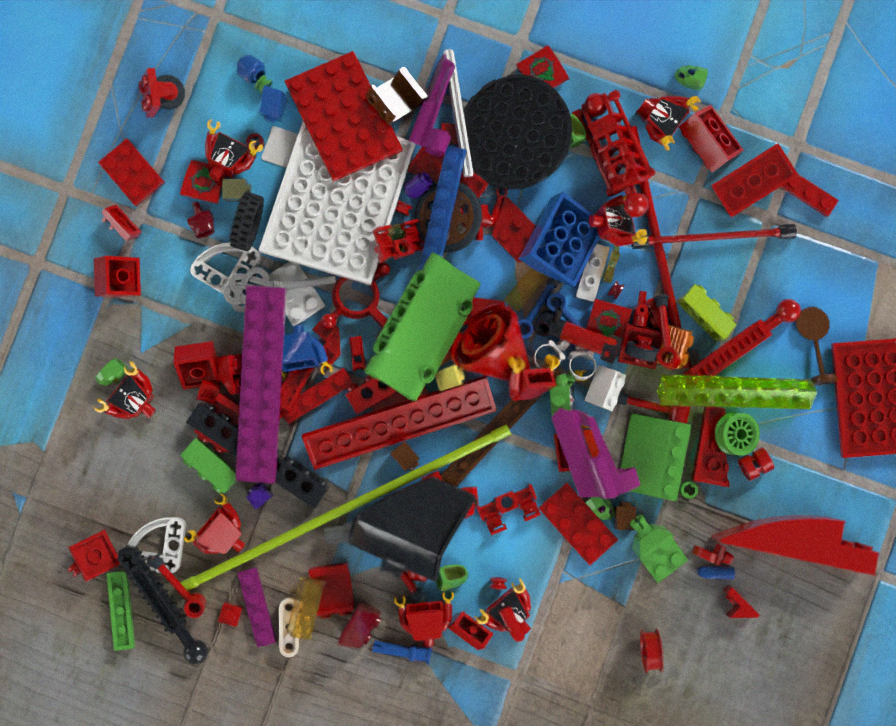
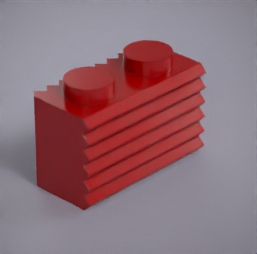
M465 611L456 613L448 626V629L477 650L484 649L493 636V632L477 623V620L474 621V618L471 619V616L465 614Z

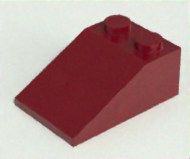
M361 600L336 644L353 648H360L362 644L367 645L372 636L370 634L373 627L377 628L382 620L379 617L381 611Z

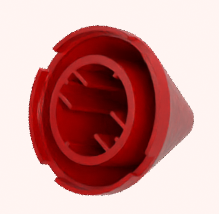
M502 303L487 306L473 315L466 322L468 328L463 334L458 332L451 346V359L462 370L510 381L511 371L514 368L509 364V359L513 357L517 361L518 356L524 362V367L519 371L530 369L517 315L509 306L505 307Z

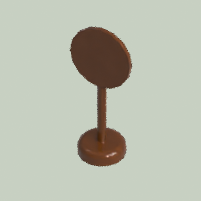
M817 307L805 308L796 320V328L802 337L813 340L820 375L814 376L809 380L810 386L835 383L838 381L835 374L824 373L818 342L829 331V318L823 310Z

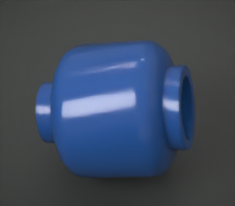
M246 55L238 60L237 73L251 84L256 83L265 75L264 63L254 56Z

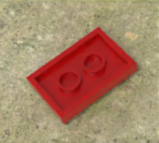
M128 138L98 162L136 207L165 183Z

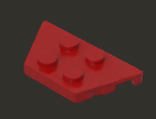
M506 197L492 237L517 263H521L522 261L519 257L536 226Z

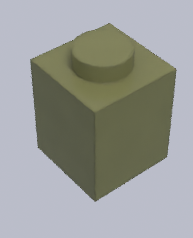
M222 179L223 199L226 202L240 201L244 192L252 193V186L246 179Z

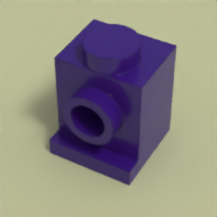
M260 482L247 492L248 496L246 498L257 509L274 495L265 483Z

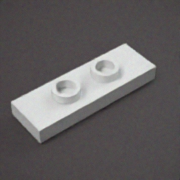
M596 244L582 272L576 298L594 303L610 247Z

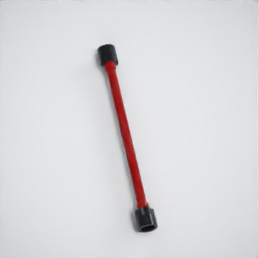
M785 224L774 229L701 233L653 237L647 234L646 236H641L647 237L645 244L641 245L636 241L634 244H631L632 249H642L654 243L664 244L774 236L778 239H795L797 229L795 224Z

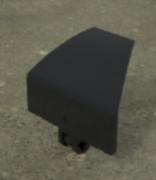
M434 476L405 487L357 513L352 522L347 544L381 558L380 571H388L394 574L396 578H400L404 569L431 581H436L442 556L475 502L476 496Z

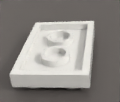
M291 261L269 274L271 281H281L282 283L308 279L300 265ZM313 286L286 291L285 314L293 326L299 325L326 307Z

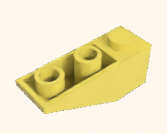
M456 365L438 371L435 374L440 391L461 385L462 380L465 379L462 369H457Z

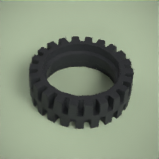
M244 192L235 212L233 226L231 227V247L249 251L253 246L262 219L264 197L249 192Z

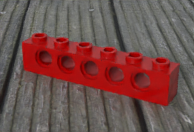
M451 347L441 365L451 360ZM368 375L364 378L365 382L358 385L355 383L348 387V392L345 395L356 414H359L397 391L389 385L384 388L380 387L378 379ZM363 388H370L373 392L372 395L364 397L361 393Z

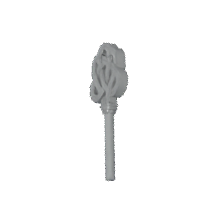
M255 267L246 274L238 273L233 275L224 291V297L227 302L233 305L234 310L245 313V306L240 305L246 302V295L244 294L246 285L255 286L249 284V282L260 284L259 286L281 287L291 290L337 283L336 275L282 283L281 281H271L270 275L265 269ZM260 274L263 277V279L255 277V275Z

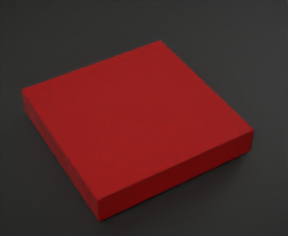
M105 529L68 547L85 582L120 565V562L117 561L118 555Z

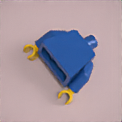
M295 325L292 328V334L284 335L283 381L288 375L287 371L318 367L319 363L322 364L320 370L323 375H326L324 372L325 366L330 368L331 373L333 372L332 365L327 363L328 357L324 346L316 337H312L309 332H304L303 326Z

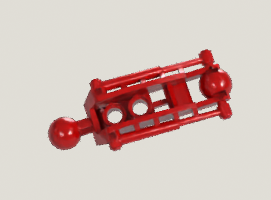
M616 89L610 92L609 95L606 93H592L586 98L585 103L581 104L582 109L579 108L573 111L572 114L580 120L586 131V138L591 147L590 151L607 187V196L611 197L625 192V212L631 217H640L648 209V200L645 195L637 193L635 185L655 176L656 171L650 167L635 131L630 126L619 102V98H621L620 91ZM610 101L615 102L619 113L614 112ZM608 111V115L593 121L592 117H600ZM584 116H585L586 121H587V123H588L587 127H586L585 122H584V120H583V118H582V117H584ZM622 120L625 126H621L620 122ZM617 133L619 139L612 142L610 136ZM604 139H606L608 143L606 146L603 141ZM619 151V154L613 158V154ZM622 168H626L623 174H619Z

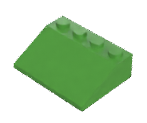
M631 413L620 468L626 469L635 466L641 485L630 490V492L677 501L691 425Z

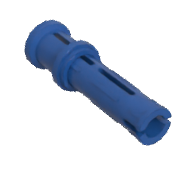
M374 641L373 653L409 658L410 662L416 660L426 662L427 665L430 664L432 647L427 649L417 647L415 644L410 647Z

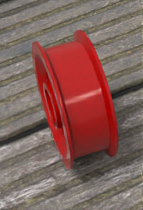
M656 628L654 632L640 630V650L645 673L647 674L648 670L663 672V650L658 629Z

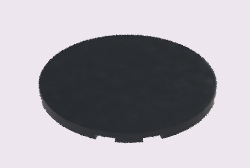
M507 75V77L494 79L481 87L482 89L471 97L463 110L473 172L490 185L509 190L529 188L549 178L563 163L572 141L571 115L561 95L545 81L528 75Z

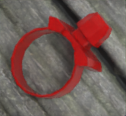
M716 543L713 552L696 545L693 546L691 551L692 554L717 565H720L721 562L731 564L734 556L726 551L727 547Z

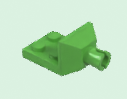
M639 515L635 518L640 525L634 519L630 522L631 527L637 532L634 536L632 549L654 580L659 583L686 563L688 559L672 538L674 536L662 525L648 524L644 516Z

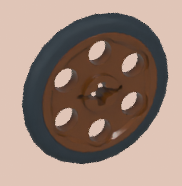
M460 182L448 231L450 236L446 241L444 253L460 251L468 246L475 239L482 222V209L479 199L468 186ZM438 183L420 197L414 213V220H419L415 224L418 236L424 242L428 230L427 223L430 221L432 212L430 210V203L435 199ZM463 204H468L469 211L466 214L460 212ZM461 223L466 224V231L464 233L458 232V226Z

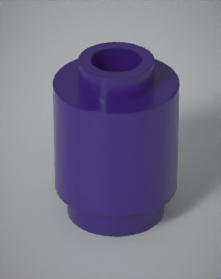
M426 172L418 173L404 184V192L409 198L417 199L431 188L430 186L433 184V181Z

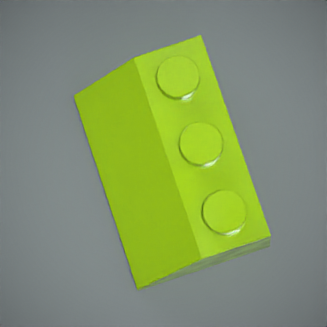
M692 285L676 303L715 342L725 340L736 326L733 322V316L728 312L724 313L719 308L721 305L714 298L710 299L706 295L707 291L701 285Z

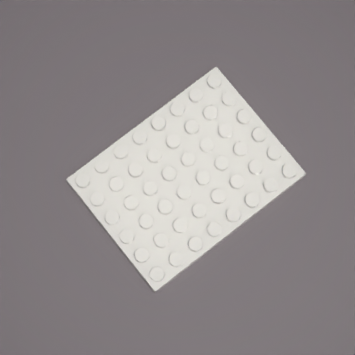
M302 122L259 252L371 286L378 265L377 257L379 256L374 250V247L379 244H377L372 231L377 227L391 224L416 144L407 139L397 137L403 148L402 152L333 182L304 122Z

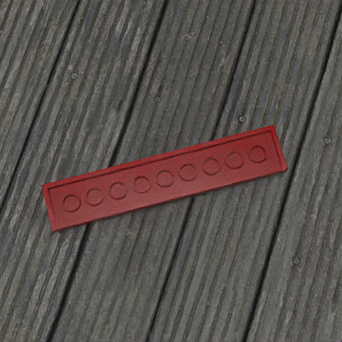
M484 375L443 391L438 390L419 396L416 402L407 400L302 434V440L313 468L316 470L496 412L497 409L488 379Z

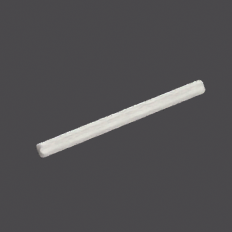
M445 50L443 54H446L447 59L455 64L453 50ZM455 64V70L448 85L458 146L467 150L462 169L463 176L471 177L473 176V168Z

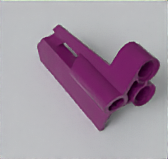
M446 54L442 55L437 64L426 93L428 97L420 108L409 136V141L426 147V152L437 157L445 154L451 139L448 132L433 128L448 82H450L455 70V64L447 59Z
M560 408L551 417L580 497L611 499L641 485L635 466L626 469L616 468L594 417L579 410L569 411ZM581 425L591 428L599 449V455L595 458L591 456Z

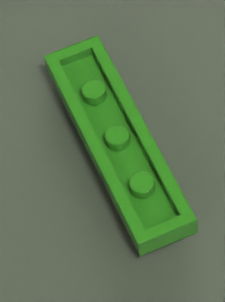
M126 570L107 573L114 651L135 648L128 573H125Z

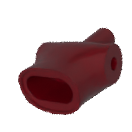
M193 202L192 206L195 215L187 219L188 225L194 231L196 238L208 237L215 233L213 214L210 210L202 212L200 203Z

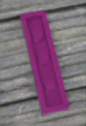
M254 567L238 572L257 648L276 643L277 639L258 568Z

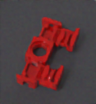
M418 219L405 221L400 225L401 230L405 232V238L392 241L391 236H388V229L391 228V225L377 227L372 231L377 244H379L374 247V250L379 255L377 258L380 263L386 261L387 258L394 257L397 260L409 257L417 251L423 252L425 242L418 236L415 225L419 222ZM399 244L404 247L405 253L400 251Z
M528 484L529 487L515 493L511 490L495 497V501L479 507V504L477 505L482 521H485V517L487 519L486 524L491 536L507 529L505 523L502 524L500 519L502 515L499 512L503 514L519 507L520 510L523 509L525 522L541 515L536 502L532 499L536 500L537 496L531 484ZM504 497L512 499V505L508 508L501 505V500ZM503 525V527L493 530L494 528Z

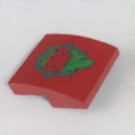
M549 45L516 64L521 75L539 78L553 88L569 80V76Z
M191 160L185 174L180 195L219 204L222 192V179H227V175L223 174L220 180L216 181L209 176L213 168L208 163Z
M594 299L586 329L607 337L612 334L623 338L632 309Z

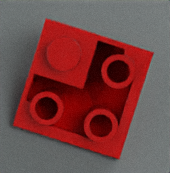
M243 354L215 357L218 377L231 394L241 392Z

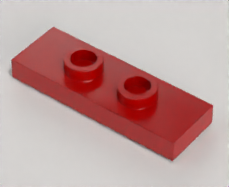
M314 367L289 371L281 386V410L287 413L291 412Z

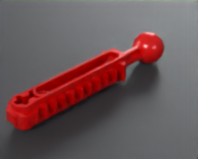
M793 299L782 300L777 306L776 313L765 321H762V319L757 320L683 373L686 377L683 381L687 387L692 385L694 389L698 388L772 336L770 331L782 322L792 323L796 321L801 314L799 303Z

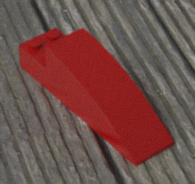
M788 515L758 519L715 533L711 537V539L728 545L875 576L879 552L874 551L872 546L842 539L845 525L844 520L825 516Z

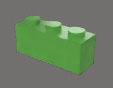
M195 438L180 455L184 459L183 463L189 468L194 467L198 471L197 475L205 481L209 480L213 484L211 487L218 493H227L237 482L236 469L209 445L198 438Z

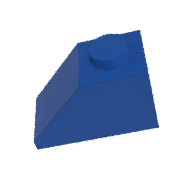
M266 85L263 88L260 113L264 120L268 122H281L288 100L283 91Z

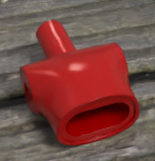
M639 291L638 303L633 308L632 325L642 327L647 325L649 311L645 305L647 296L645 291Z

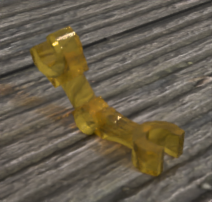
M613 246L609 263L603 274L604 282L611 283L613 280L615 266L620 257L618 246Z

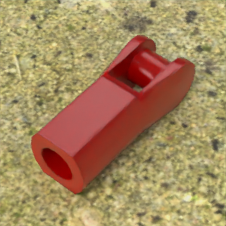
M362 336L349 337L353 371L355 372L356 369L365 370ZM354 356H361L362 361L355 362Z
M511 606L501 609L499 613L511 637L517 642L523 641L525 637L524 632L518 624L519 622Z

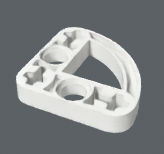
M230 243L218 244L200 254L191 265L190 272L198 280L224 294L225 289L229 285L230 278L237 274L240 268H245L247 272L250 270L248 266L242 264L243 261L248 263V254L255 252V257H257L256 260H251L249 263L252 268L257 267L260 263L261 254L253 247L249 251H244L231 247ZM224 252H243L229 277L205 264L212 257ZM201 266H203L202 269L209 273L208 276H205L201 273L196 275V267L200 268ZM214 275H219L221 283L213 285L211 278Z
M179 517L160 518L141 527L128 544L138 546L147 533L155 528L167 526L163 554L160 557L163 558L165 563L172 560L176 564L172 569L165 565L171 573L178 571L181 565L186 523ZM176 521H178V525H181V528L177 529L176 535H180V538L177 536L170 537V534L173 535L175 533V528L172 527V524H175ZM171 540H175L179 544L176 551L169 548ZM142 551L141 556L144 555V558L148 559L158 553Z

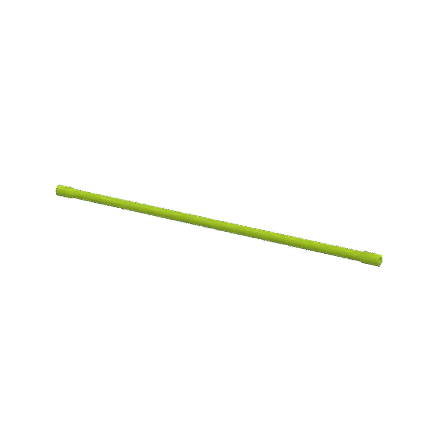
M507 424L467 445L180 583L187 591H190L198 585L478 449L511 435Z

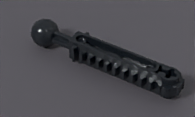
M130 544L120 549L117 561L120 562L121 567L126 568L125 573L130 574L129 579L135 581L134 586H138V592H142L144 595L142 598L148 600L147 605L152 606L151 611L157 613L156 618L161 619L160 624L166 626L164 632L169 631L171 635L175 633L184 645V658L189 664L197 665L203 663L208 656L206 644L200 640H194L185 627L187 615L180 613L183 609L176 607L178 603L172 601L173 596L167 594L169 590L163 588L165 584L159 582L160 577L154 575L156 571L151 570V565L145 562L147 558L141 556L143 552L138 549V546Z

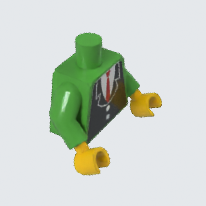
M575 370L574 374L582 377L583 373L587 371ZM571 373L561 374L556 377L555 383L557 386L550 389L552 416L560 408L569 411L575 410L574 381L585 382L587 380H578ZM581 425L582 429L589 428L587 426Z

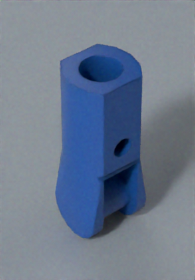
M701 566L697 571L698 575L702 578L734 579L735 577L734 567Z

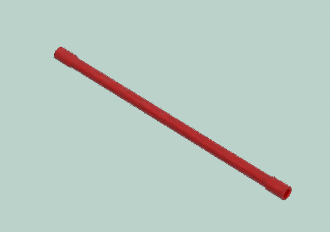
M631 126V127H633V129H634V131H635V134H636V136H637V138H638V140H639V143H640V138H639V133H638L637 126ZM646 180L639 183L641 194L645 195L648 200L646 216L650 234L653 237L661 236L649 181ZM654 243L653 247L664 295L669 296L667 308L671 325L682 328L662 243ZM688 357L687 364L680 369L692 367L690 357Z

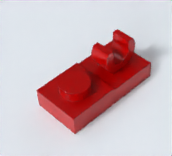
M117 205L104 208L101 212L104 215L102 222L109 221L111 223L109 229L115 228L126 241L137 238L142 233Z

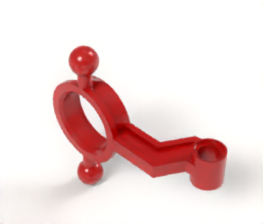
M386 262L378 263L370 286L373 293L372 302L366 309L361 311L350 310L342 304L339 296L340 287L350 279L340 277L332 289V302L336 309L331 314H325L321 318L322 326L326 329L333 328L336 325V319L340 315L349 319H362L370 316L383 329L388 319L376 308L379 303L380 294L375 282L380 277H386L390 273V266Z

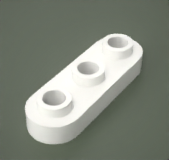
M285 598L279 605V650L285 657H293L299 650V606L293 598ZM291 604L293 608L292 610H286L285 606ZM286 624H292L293 628L291 630L286 629ZM291 643L293 647L287 649L285 645Z

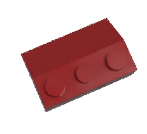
M712 105L694 113L678 126L682 135L692 145L694 152L701 157L705 167L711 172L716 171L744 151Z

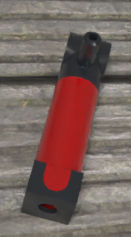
M556 307L555 312L550 310L541 312L534 324V330L538 335L543 337L551 335L601 355L600 359L611 364L614 363L623 338L612 334L607 337L561 319L563 312L561 307Z

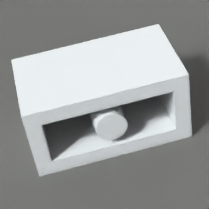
M598 365L584 401L613 411L614 406L617 404L620 390L624 386L626 375Z

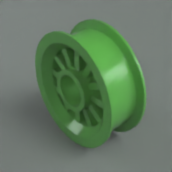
M728 413L718 421L715 428V440L718 447L724 453L744 456L750 454L758 445L760 430L752 416L746 413Z

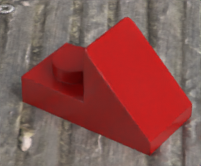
M727 585L723 589L727 594L725 598L732 605L736 603L726 614L729 618H758L760 616L733 587Z

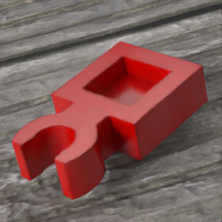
M651 298L645 302L651 316L649 321L653 329L661 330L659 310L656 308V302Z

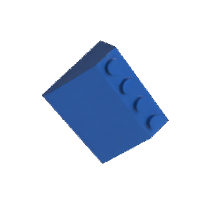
M564 192L551 197L519 259L532 269L568 286L575 287L600 238L597 227L589 226V217L593 214Z

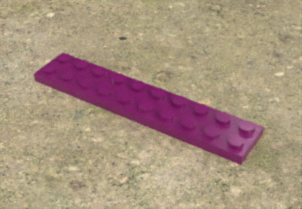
M246 285L236 481L276 483L287 288Z

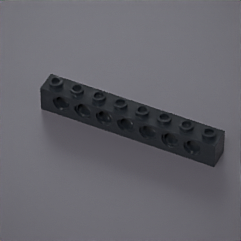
M203 402L198 403L186 423L237 457L239 423L236 425L231 422L232 418L227 414L216 412V407L208 402H205V404ZM209 416L215 418L216 423L213 427L207 423ZM225 427L231 429L232 434L230 437L224 436L223 429ZM278 450L277 460L280 463V467L276 470V483L315 509L329 489L326 486L327 482L320 477L314 478L310 475L312 473L310 470L303 466L301 468L294 464L295 460L287 455L283 457L279 454ZM288 470L295 472V480L287 478ZM304 481H309L312 484L310 491L304 490L302 486Z

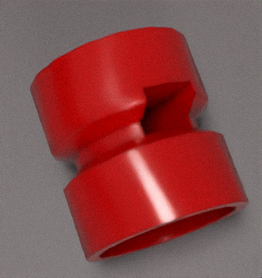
M763 447L753 451L752 456L745 455L738 459L739 467L748 481L760 477V473L766 474L775 468L771 457Z

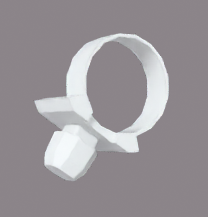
M549 340L547 344L539 348L543 346L551 347L556 351L559 361L565 360V355L561 351L564 352L570 344L564 340H560L556 344ZM537 349V350L535 351V353H534L533 359H534V363H535L536 367L539 368V369H542L540 366H538V364H537V362H536V357H535V356H536V353H537V351H538V349Z
M576 345L575 351H572L568 357L570 360L569 371L574 378L587 380L593 376L596 370V361L593 358L595 353ZM579 357L592 360L594 372L590 376L579 377L571 370V361Z

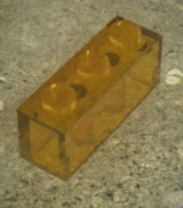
M300 575L287 629V634L291 637L311 640L324 581Z

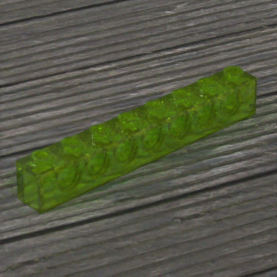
M661 375L657 390L660 405L799 410L811 409L817 394L811 379Z

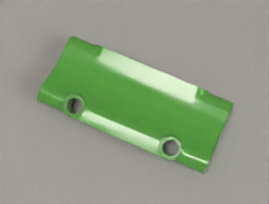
M431 253L423 270H419L413 275L376 340L373 349L377 354L372 356L364 372L389 385L404 397L416 402L425 384L434 379L438 368L471 312L472 300L481 283L455 268L441 256Z

